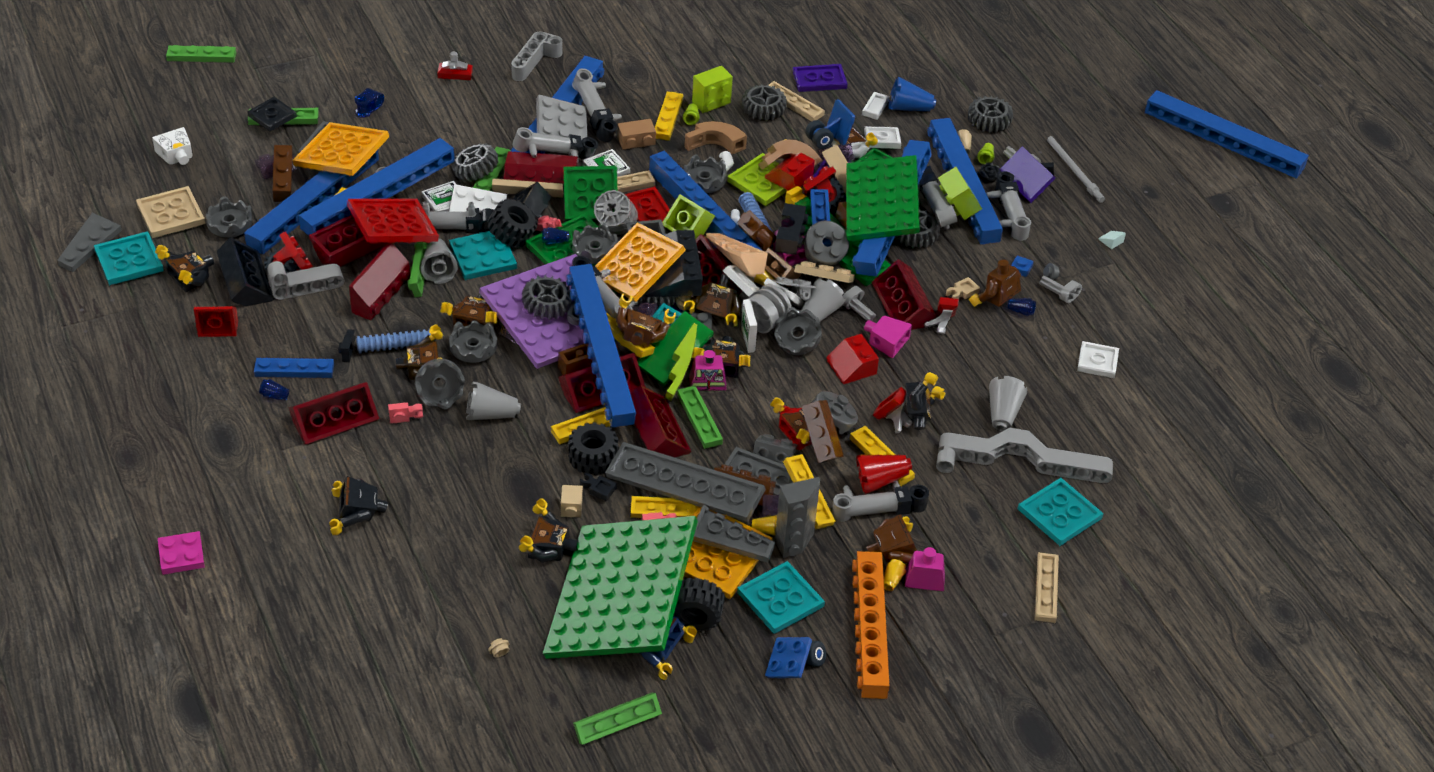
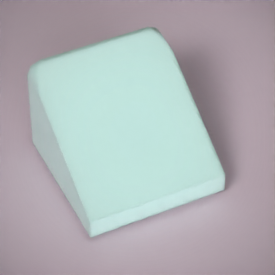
M1110 231L1101 236L1099 240L1113 249L1124 242L1126 233Z

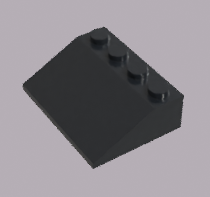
M676 230L665 234L664 236L682 244L686 251L645 292V296H701L703 277L694 230Z

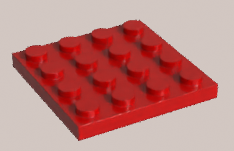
M348 199L347 206L367 242L373 244L378 242H438L439 235L418 199Z

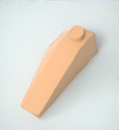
M720 233L706 234V237L734 265L745 272V275L756 277V274H764L767 252Z

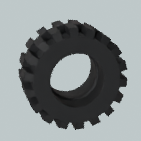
M504 199V201L502 200L498 203L490 215L488 228L491 229L490 232L501 243H505L507 246L521 247L526 244V240L536 230L538 221L533 211L525 204L514 199Z
M585 423L584 426H578L577 430L574 429L572 434L569 435V462L572 463L574 469L578 468V471L581 473H594V475H598L600 472L602 474L605 473L618 452V437H616L615 431H612L610 427H605V424Z
M687 578L682 581L673 617H678L679 621L685 624V627L694 626L697 631L711 630V628H715L720 623L725 595L720 587H716V584L710 583L709 580Z

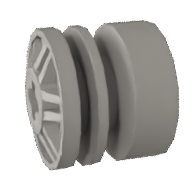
M612 190L601 194L594 205V214L600 223L607 224L612 234L627 233L626 223L637 222L638 212L635 205L620 191Z
M773 284L764 285L748 298L751 301L757 322V332L767 333L776 326V320L782 317L785 311L791 307L790 300L784 291Z

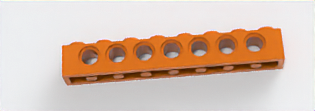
M857 551L856 560H852V572H856V576L853 575V588H857V592H854L853 603L857 604V608L854 610V621H858V625H855V637L859 638V642H856V654L860 655V659H857L856 671L860 672V676L857 677V689H861V698L887 699L889 669L882 552Z

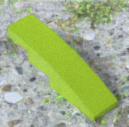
M695 323L672 357L677 363L668 377L673 383L667 390L665 398L672 401L679 389L691 360L697 331V324Z

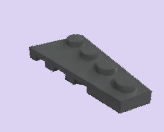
M92 212L57 260L58 266L74 272L96 253L94 245L112 240L122 231L121 225Z
M702 506L697 517L698 523L693 538L694 542L768 563L775 542L754 531L749 532L742 528L741 524L737 522L732 523L725 519L724 515L720 513L715 514L709 511V507Z

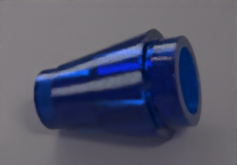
M552 227L543 228V243L548 245L569 241V231Z
M1010 298L1008 309L1026 316L1034 315L1036 301H1033L1032 298Z
M263 379L259 388V394L263 395V397L285 401L290 392L289 389L271 379Z

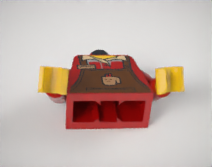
M774 398L770 405L774 407L773 411L775 413H780L779 428L794 444H798V450L808 445L813 446L802 408H790L784 405L781 399Z

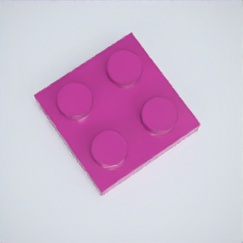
M200 531L158 538L162 575L205 568Z

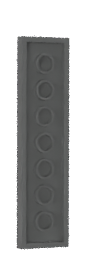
M625 442L622 443L605 472L607 478L699 507L705 505L711 511L746 522L751 518L765 492L764 485Z

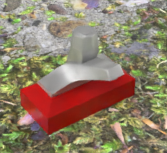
M453 51L450 53L451 61L439 63L438 78L471 80L473 65L458 61L457 52Z
M940 297L936 311L939 317L926 322L924 326L927 328L938 325L937 333L945 334V327L949 319L955 316L959 299Z
M902 387L897 389L880 402L873 413L877 420L882 418L892 419L895 433L901 432L902 425L908 428L912 424V421L904 412L906 390Z

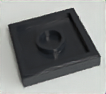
M272 97L247 111L248 117L269 132L297 117L296 111L276 97Z

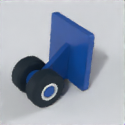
M835 100L827 126L820 120H814L807 125L805 134L819 149L829 147L834 138L842 146H845L855 120V115L840 100Z
M809 637L776 638L765 676L768 678H801L805 663L811 667L823 665L826 659V648L822 642L812 641Z

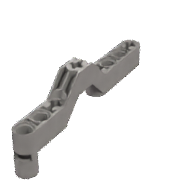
M1008 428L989 439L955 433H943L940 436L936 468L942 473L953 471L955 460L989 465L996 458L1004 454L1026 457L1036 467V470L1042 474L1099 483H1108L1112 480L1113 476L1112 459L1104 456L1047 448L1027 430Z

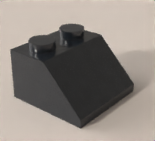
M537 181L514 194L512 199L528 206L538 221V218L542 217L541 213L548 207V202L552 196Z

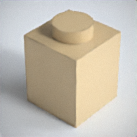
M562 485L561 517H581L583 486Z

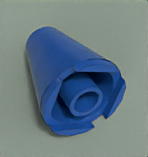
M897 77L891 90L892 101L889 100L888 108L890 110L930 111L934 109L936 99L929 92L901 77Z

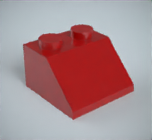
M798 153L784 159L765 175V179L788 191L796 186L801 187L806 179L813 176L815 160L803 153Z
M194 307L198 337L237 336L238 315L236 307Z
M858 334L845 338L826 357V360L844 385L876 375L879 357L863 335Z

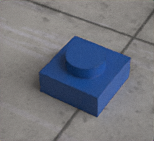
M1016 256L1011 266L1016 267L1022 276L1027 277L1034 261Z

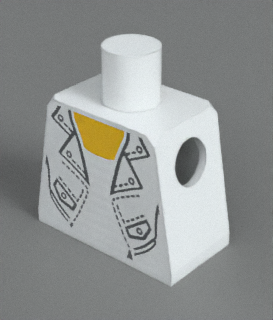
M184 127L152 137L155 152L168 164L179 162L181 165H185L189 162V158L192 157L191 144Z

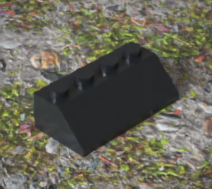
M229 237L216 252L230 299L234 303L245 307L273 301L274 296L259 251Z

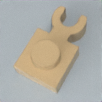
M968 277L954 283V287L948 288L946 296L952 295L954 299H959L962 296L964 299H967L976 293L978 294L980 287Z

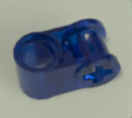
M370 88L365 89L360 95L355 97V103L357 104L356 115L358 117L370 116L372 112L384 103V94Z

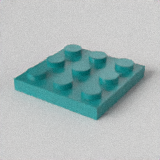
M148 231L94 245L108 285L164 271L162 262L158 258V254L155 253L156 249Z
M490 231L449 240V246L464 280L517 269V262L510 247L505 243H501L499 239L497 240Z
M1062 478L1057 479L1018 504V510L1059 546L1101 520L1104 514Z
M788 561L737 587V593L774 634L823 608L825 605V601Z

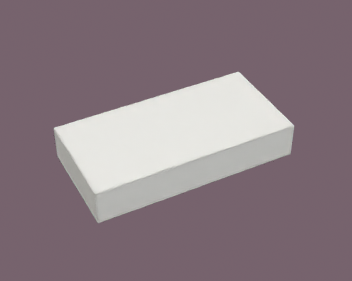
M874 92L862 110V115L878 120L889 102V96Z

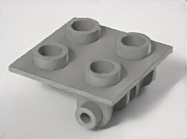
M777 277L776 280L770 279L781 285L792 286L791 292L803 300H808L811 296V289L816 288V286L811 285L810 281L794 279V282L792 279Z

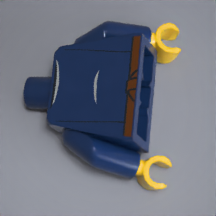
M673 617L664 651L639 652L649 664L659 669V677L663 680L667 679V674L664 670L671 674L672 666L669 663L662 664L660 661H666L682 635L686 642L692 643L697 633L694 626L685 627V624L679 621L678 617Z

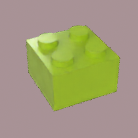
M723 66L694 75L692 103L696 104L702 113L731 103L733 76Z
M957 167L938 177L941 182L939 187L944 195L948 194L945 198L950 205L954 204L953 209L957 216L961 214L963 219L966 220L982 210L981 205Z
M679 194L662 223L664 227L672 232L676 230H694L695 238L697 239L700 234H705L715 215Z

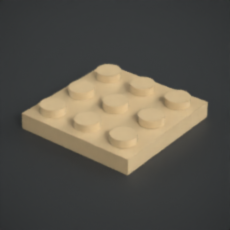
M189 186L136 200L138 209L152 238L205 224V218Z
M808 261L796 264L794 271L847 283L854 282L855 274H851L852 270L841 268L835 271L833 266L819 265V267H816V263Z

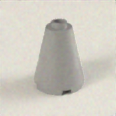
M438 238V242H430L426 247L421 261V273L426 280L433 281L435 284H442L452 280L458 270L457 261L445 242Z
M822 277L814 282L813 286H816V288L811 289V296L805 301L801 311L805 309L811 311L819 318L820 322L846 302V297L843 299L842 296L844 294L843 290L829 279L827 281L822 280Z
M1004 376V379L995 377L989 384L992 426L998 431L1011 428L1027 395L1028 389L1024 387V382L1015 377Z
M472 382L471 387L474 388L473 392H469L466 413L470 415L466 417L467 420L515 418V415L520 413L521 403H518L517 398L481 383Z

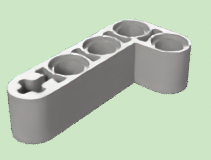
M535 32L511 63L512 79L515 81L525 80L544 55L552 58L562 56V38L545 32Z
M279 261L272 262L267 267L269 284L274 298L278 300L339 288L345 281L340 266L337 264L286 273L283 263Z

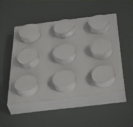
M543 95L537 96V133L568 137L569 134L579 135L581 140L587 137L586 106Z

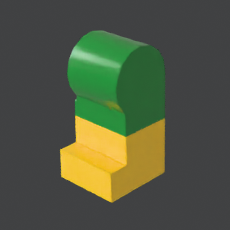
M796 186L787 191L785 203L806 206L805 214L810 216L811 200L802 193L803 189Z

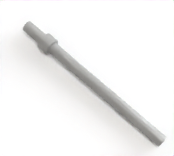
M1052 136L1048 137L1047 142L1083 182L1090 195L1094 196L1100 203L1103 202L1105 197L1099 192L1097 185L1087 178Z

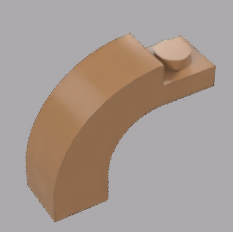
M723 122L699 123L695 125L694 131L685 134V148L688 151L705 144L721 145L731 154L746 149L747 135L739 128Z
M782 140L767 149L768 153L762 157L763 161L758 165L763 170L778 159H786L798 153H803L815 160L814 166L820 163L822 159L810 146L803 142Z

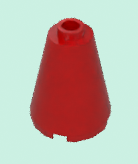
M905 455L856 456V464L859 467V479L864 494H869L909 475V470H912L910 458L906 459Z

